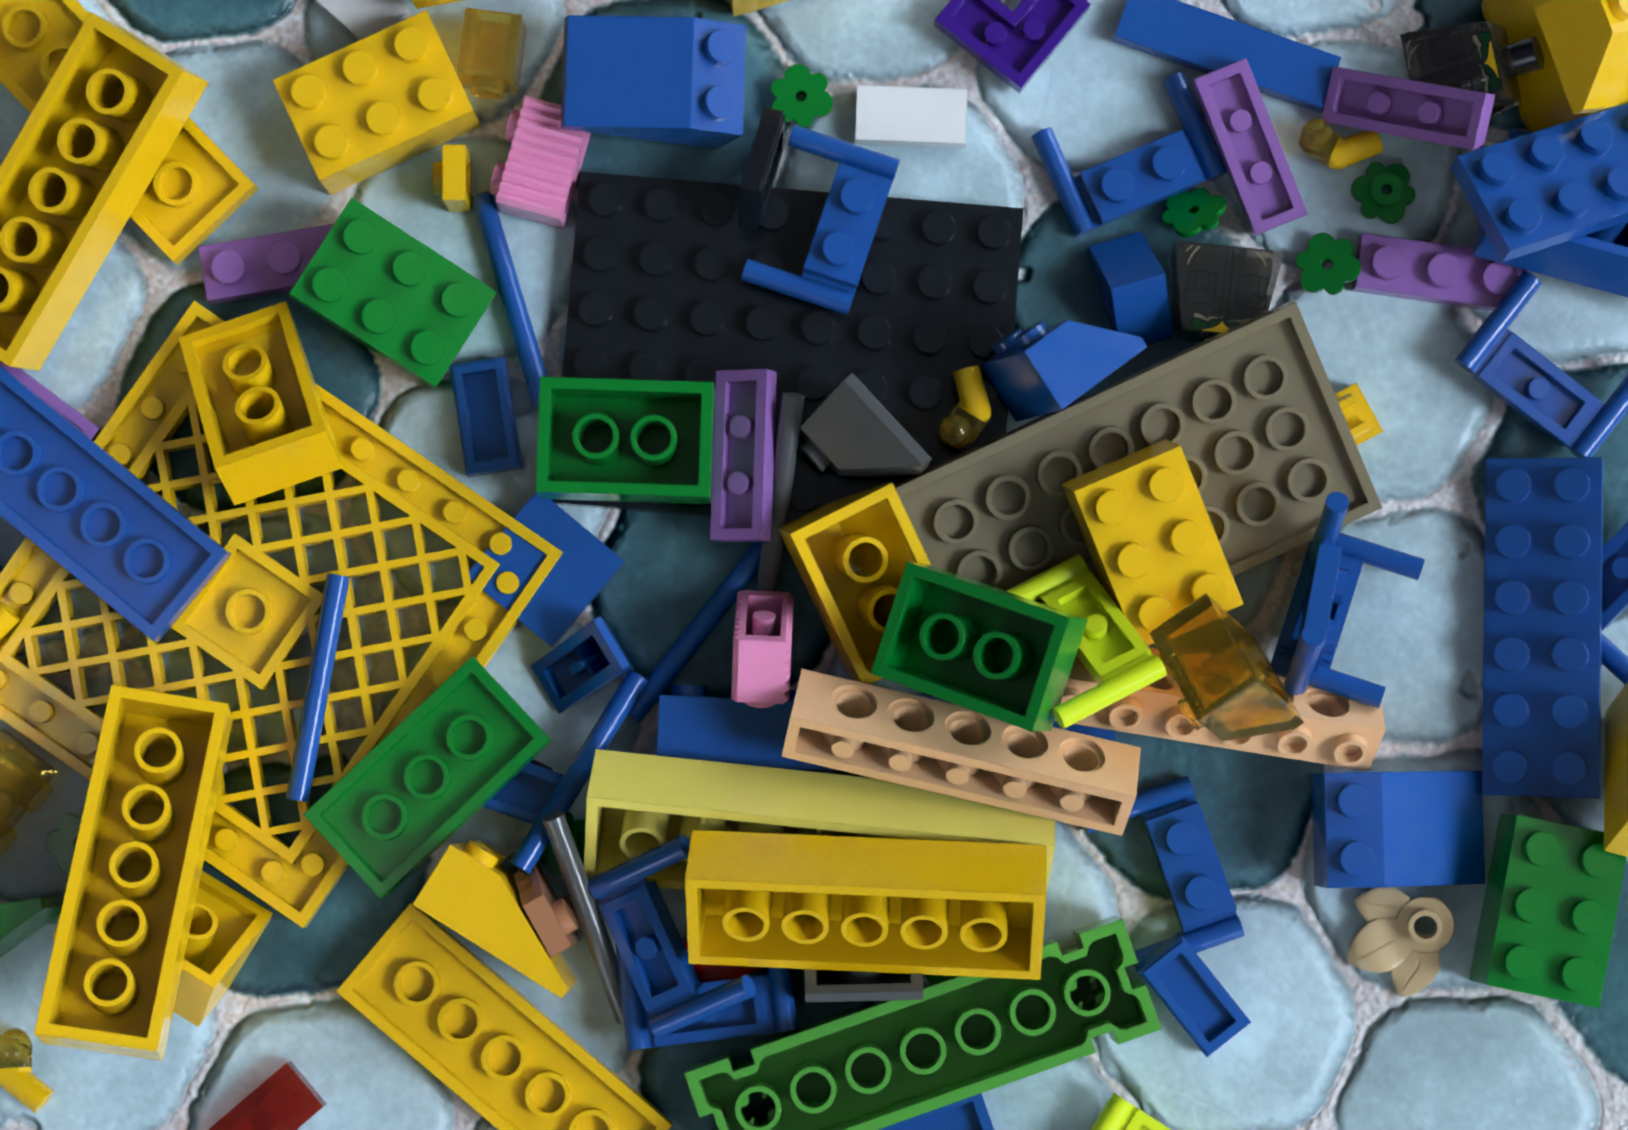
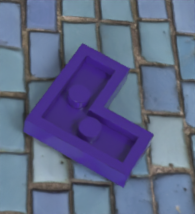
M950 0L936 17L934 26L1020 94L1087 13L1091 4L1087 0H1022L1015 10L1012 11L999 0Z

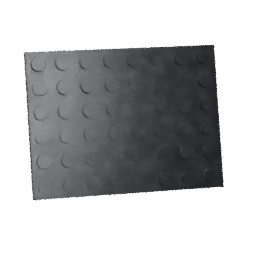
M580 172L562 377L714 382L715 387L716 371L769 369L777 372L776 444L783 392L798 393L805 396L802 426L832 392L853 373L932 458L927 469L1006 433L1008 409L983 370L981 369L992 411L988 422L976 418L957 406L960 400L952 373L962 368L982 365L996 354L991 346L1005 335L1014 331L1024 208L888 197L847 316L741 280L747 259L802 276L803 267L829 192L772 188L761 226H758L756 230L738 226L740 185ZM800 435L787 524L828 503L888 482H892L895 485L906 479L837 476L830 467L821 472L801 451L800 446L805 440ZM551 499L557 505L711 517V504Z

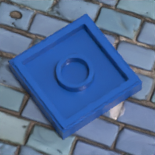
M535 492L514 519L554 545L563 554L520 614L518 620L554 648L623 566L625 561L551 499H541ZM505 527L502 532L511 538L512 548L504 555L495 554L490 549V546L484 552L500 563V566L483 591L509 611L547 554ZM478 562L469 570L470 578L473 582L484 568ZM503 572H513L519 579V587L512 594H504L497 588V578Z

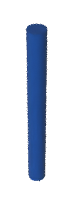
M490 191L481 192L473 195L471 201L533 408L539 409L540 377H547V373L493 194H490Z
M753 542L647 677L648 683L628 714L636 722L641 723L659 700V695H663L737 600V592L745 590L756 576L762 542Z
M327 573L286 799L309 802L350 577Z
M631 670L627 672L509 864L520 872L529 875L550 842L542 818L554 811H563L566 816L591 775L595 749L606 750L648 683L643 676Z

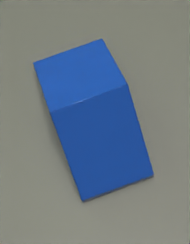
M1142 231L1088 246L1087 249L1111 329L1142 337L1146 345L1173 338L1165 272Z
M601 616L586 624L531 665L559 714L626 675L629 670H634L633 665L615 635Z

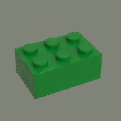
M351 197L290 291L289 298L426 386L434 389L443 378L497 291Z
M540 377L535 492L541 499L711 504L715 414L714 382Z
M906 562L871 674L1031 732L1051 731L1055 721L1052 709L1061 703L1088 619L929 564Z
M1499 814L1470 972V981L1600 1008L1627 858L1604 851V832L1518 814Z

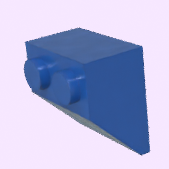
M1041 320L1024 331L1018 328L995 342L991 347L996 354L980 365L1014 420L1018 422L1064 409L1144 350L1147 345L1142 337L1070 320L1047 327L1044 321Z

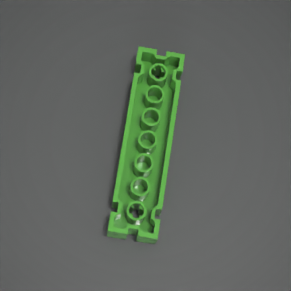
M1114 915L1072 930L1077 944L1061 950L1057 941L1052 938L1043 940L1041 980L943 976L938 980L923 983V1000L870 1001L799 1026L798 1030L785 1031L751 1043L752 1059L734 1065L730 1051L687 1066L684 1075L699 1118L713 1113L718 1126L715 1130H879L1096 1053L1091 1038L1108 1033L1110 1039L1119 1045L1162 1028L1146 984L1138 980L1129 981L1125 967L1138 963L1123 918ZM1082 976L1090 983H1093L1095 980L1097 988L1089 992L1091 1002L1084 1005L1076 997L1071 1000L1070 992L1077 988L1076 979ZM762 1092V1099H765L767 1095L773 1099L774 1103L768 1106L767 1117L757 1119L755 1118V1111L750 1116L745 1112L743 1107L749 1104L751 1093Z

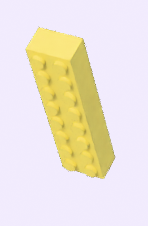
M595 749L586 797L584 869L588 880L680 835H685L691 840L692 830L1046 845V892L1055 850V820L869 777ZM688 858L646 877L648 883L655 880L660 888L685 890Z

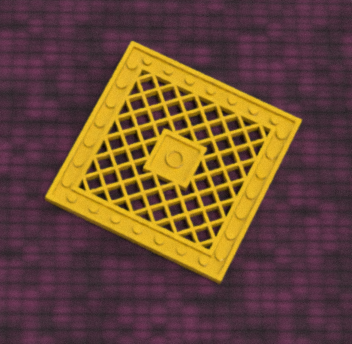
M193 301L94 442L141 480L157 459L160 483L149 484L148 486L156 493L163 494V498L177 510L175 491L202 486L206 514L188 517V519L198 527L209 525L210 537L232 555L172 625V629L187 639L160 644V641H152L146 636L147 647L121 651L116 622L127 619L120 613L114 612V609L100 597L101 615L75 619L71 590L87 588V586L78 579H72L74 576L26 537L0 573V601L11 608L20 618V621L0 640V719L90 781L104 717L91 709V707L107 705L109 694L88 698L84 668L110 664L113 685L127 687L123 661L149 656L154 686L139 689L169 694L171 692L196 688L198 699L210 701L208 685L235 681L240 710L231 712L233 721L242 720L247 750L227 753L224 763L249 759L254 789L227 794L222 771L204 860L294 923L305 928L345 873L349 864L303 815L310 809V802L297 801L301 822L273 827L268 796L287 792L289 783L266 787L261 756L288 751L292 768L298 735L294 710L303 708L304 698L292 700L287 671L309 667L312 656L288 660V658L307 631L309 632L313 653L323 592L312 585L325 583L327 573L350 577L342 620L347 619L352 649L336 651L335 661L354 658L359 688L331 693L329 688L324 716L326 735L321 736L319 745L328 744L333 775L313 778L312 787L334 783V786L472 656L485 668L488 666L518 623V617L563 552L318 384L316 386L331 426L343 465L342 470L364 485L336 490L333 472L322 475L325 492L297 497L295 485L284 488V500L258 504L257 498L245 502L246 507L219 512L214 484L221 483L217 472L212 473L208 443L178 337L225 321L196 301ZM189 414L193 436L171 440ZM195 448L200 475L173 480L168 452ZM377 494L409 516L382 521ZM366 495L371 524L343 529L338 500ZM327 503L331 531L304 536L299 508ZM287 510L292 538L264 543L260 515ZM248 517L252 544L234 533L228 543L224 545L221 522ZM423 525L456 548L428 553ZM412 527L417 555L388 560L384 532ZM505 527L547 554L509 611L483 591L500 566V563L484 552L490 546V549L495 554L504 555L512 548L511 538L502 532ZM373 534L378 563L350 568L345 539ZM334 542L338 570L310 575L306 546ZM294 549L299 576L267 554ZM469 557L484 566L474 583L471 581L469 573L471 569ZM459 558L464 587L435 592L430 563ZM419 565L424 594L396 600L391 571ZM506 571L498 576L496 585L502 593L512 594L519 587V579L513 572ZM380 573L385 602L356 607L351 578ZM462 598L441 629L437 602ZM58 599L62 622L39 626ZM426 604L431 634L402 639L398 609ZM387 612L392 641L363 646L358 617ZM103 625L108 654L82 659L77 629ZM64 632L68 661L42 666L38 637ZM430 644L409 675L404 648ZM24 646L28 664L17 658ZM189 649L194 678L167 683L162 654ZM202 649L233 671L206 676ZM394 651L399 680L370 686L365 656ZM70 671L74 696L45 676ZM276 677L280 703L252 708L248 681L259 689L266 691ZM399 690L378 721H376L372 695ZM361 697L366 727L338 732L333 702ZM282 712L287 742L259 747L254 717ZM366 737L344 768L340 741ZM256 798L260 825L229 803ZM301 830L291 846L275 836Z

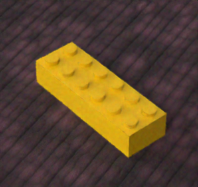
M92 12L86 18L0 166V361L9 367L36 371L41 369L209 83L123 27Z
M111 685L34 1034L43 1044L163 1061L233 722L229 703Z
M692 830L685 874L688 964L899 974L920 973L922 975L1041 980L1046 907V845Z

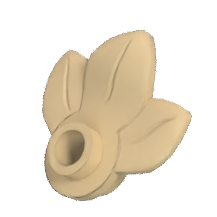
M1396 887L1370 888L1356 896V906L1368 923L1353 937L1349 946L1347 961L1351 965L1368 972L1384 973L1391 971L1394 987L1400 997L1411 996L1422 991L1433 982L1439 973V950L1445 947L1453 936L1455 923L1450 908L1436 897L1421 895L1411 898ZM1422 916H1428L1435 920L1437 927L1430 934H1421L1414 927L1415 921Z

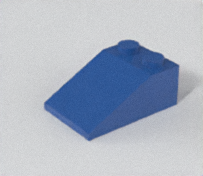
M566 16L564 18L560 129L718 149L743 135L746 25L697 17Z
M1482 771L1311 773L1314 886L1324 888H1377L1485 884Z

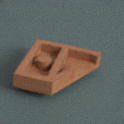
M516 851L508 855L509 861H511ZM538 861L529 875L514 868L517 873L513 876L520 892L519 896L522 906L550 957L555 956L581 940L576 932V929L581 927L572 902L568 896L560 899L557 898Z

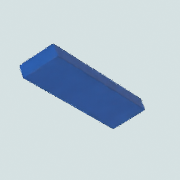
M1127 0L1113 38V42L1206 74L1247 58L1260 93L1321 113L1325 106L1333 66L1338 67L1341 60L1340 56L1177 0Z

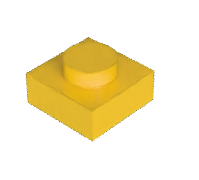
M465 144L442 145V162H434L433 164L435 196H442V200L449 212H472V157Z

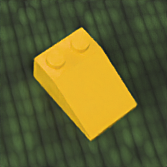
M286 301L178 337L213 465L234 506L343 468L330 423Z
M478 839L475 842L470 840L468 844L465 842L450 844L412 905L558 997L563 998L573 988L577 979L561 952L553 957H550L522 906L514 874L501 865L505 856Z

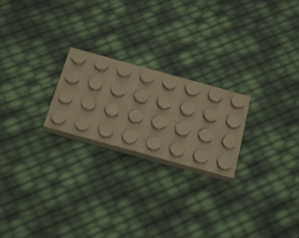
M1293 301L1278 306L1082 397L1062 410L1039 417L927 469L920 475L912 476L894 485L932 566L1004 591L1077 554L1082 556L1088 570L1092 572L1102 585L1062 483L1164 439L1181 445L1233 577L1312 541L1326 498L1332 492H1341L1349 499V507L1342 526L1383 508L1298 305Z

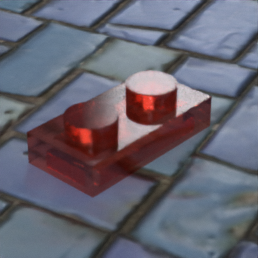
M289 1061L208 1130H297L327 1103L293 1062Z

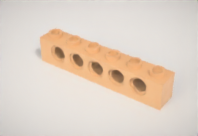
M1151 647L1149 648L1152 654L1157 655L1164 664L1167 676L1075 723L1076 725L1363 771L1370 770L1386 731L1381 704L1379 708L1372 707L1311 686H1307L1305 692L1301 695H1292L1284 688L1285 678L1268 673L1269 667ZM1077 656L1075 657L1060 704L1098 685Z
M802 669L781 757L1122 836L1137 795L1141 747L1052 727L1051 731L1031 732L956 704Z

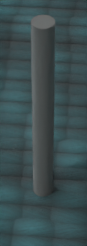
M782 393L774 451L771 542H762L755 588L758 591H778L785 543L778 528L786 525L788 522L805 396L798 393Z
M563 811L551 812L542 818L543 825L617 1024H624L616 953L597 901L589 892V880Z

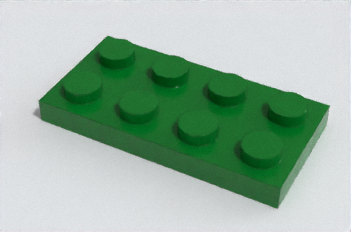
M472 656L303 815L380 899H385L553 740L489 671Z

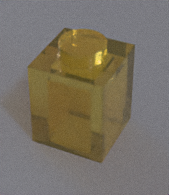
M466 8L457 75L463 87L470 88V94L485 99H502L503 93L518 94L527 33L522 15Z

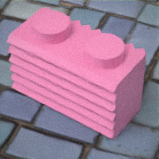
M525 96L521 110L512 109L505 131V141L511 142V149L506 163L498 161L494 168L490 184V194L496 195L495 202L500 212L564 229L591 133L560 129L561 105Z
M742 590L737 592L732 658V700L744 702L755 708H768L775 704H784L789 700L794 597L789 592Z

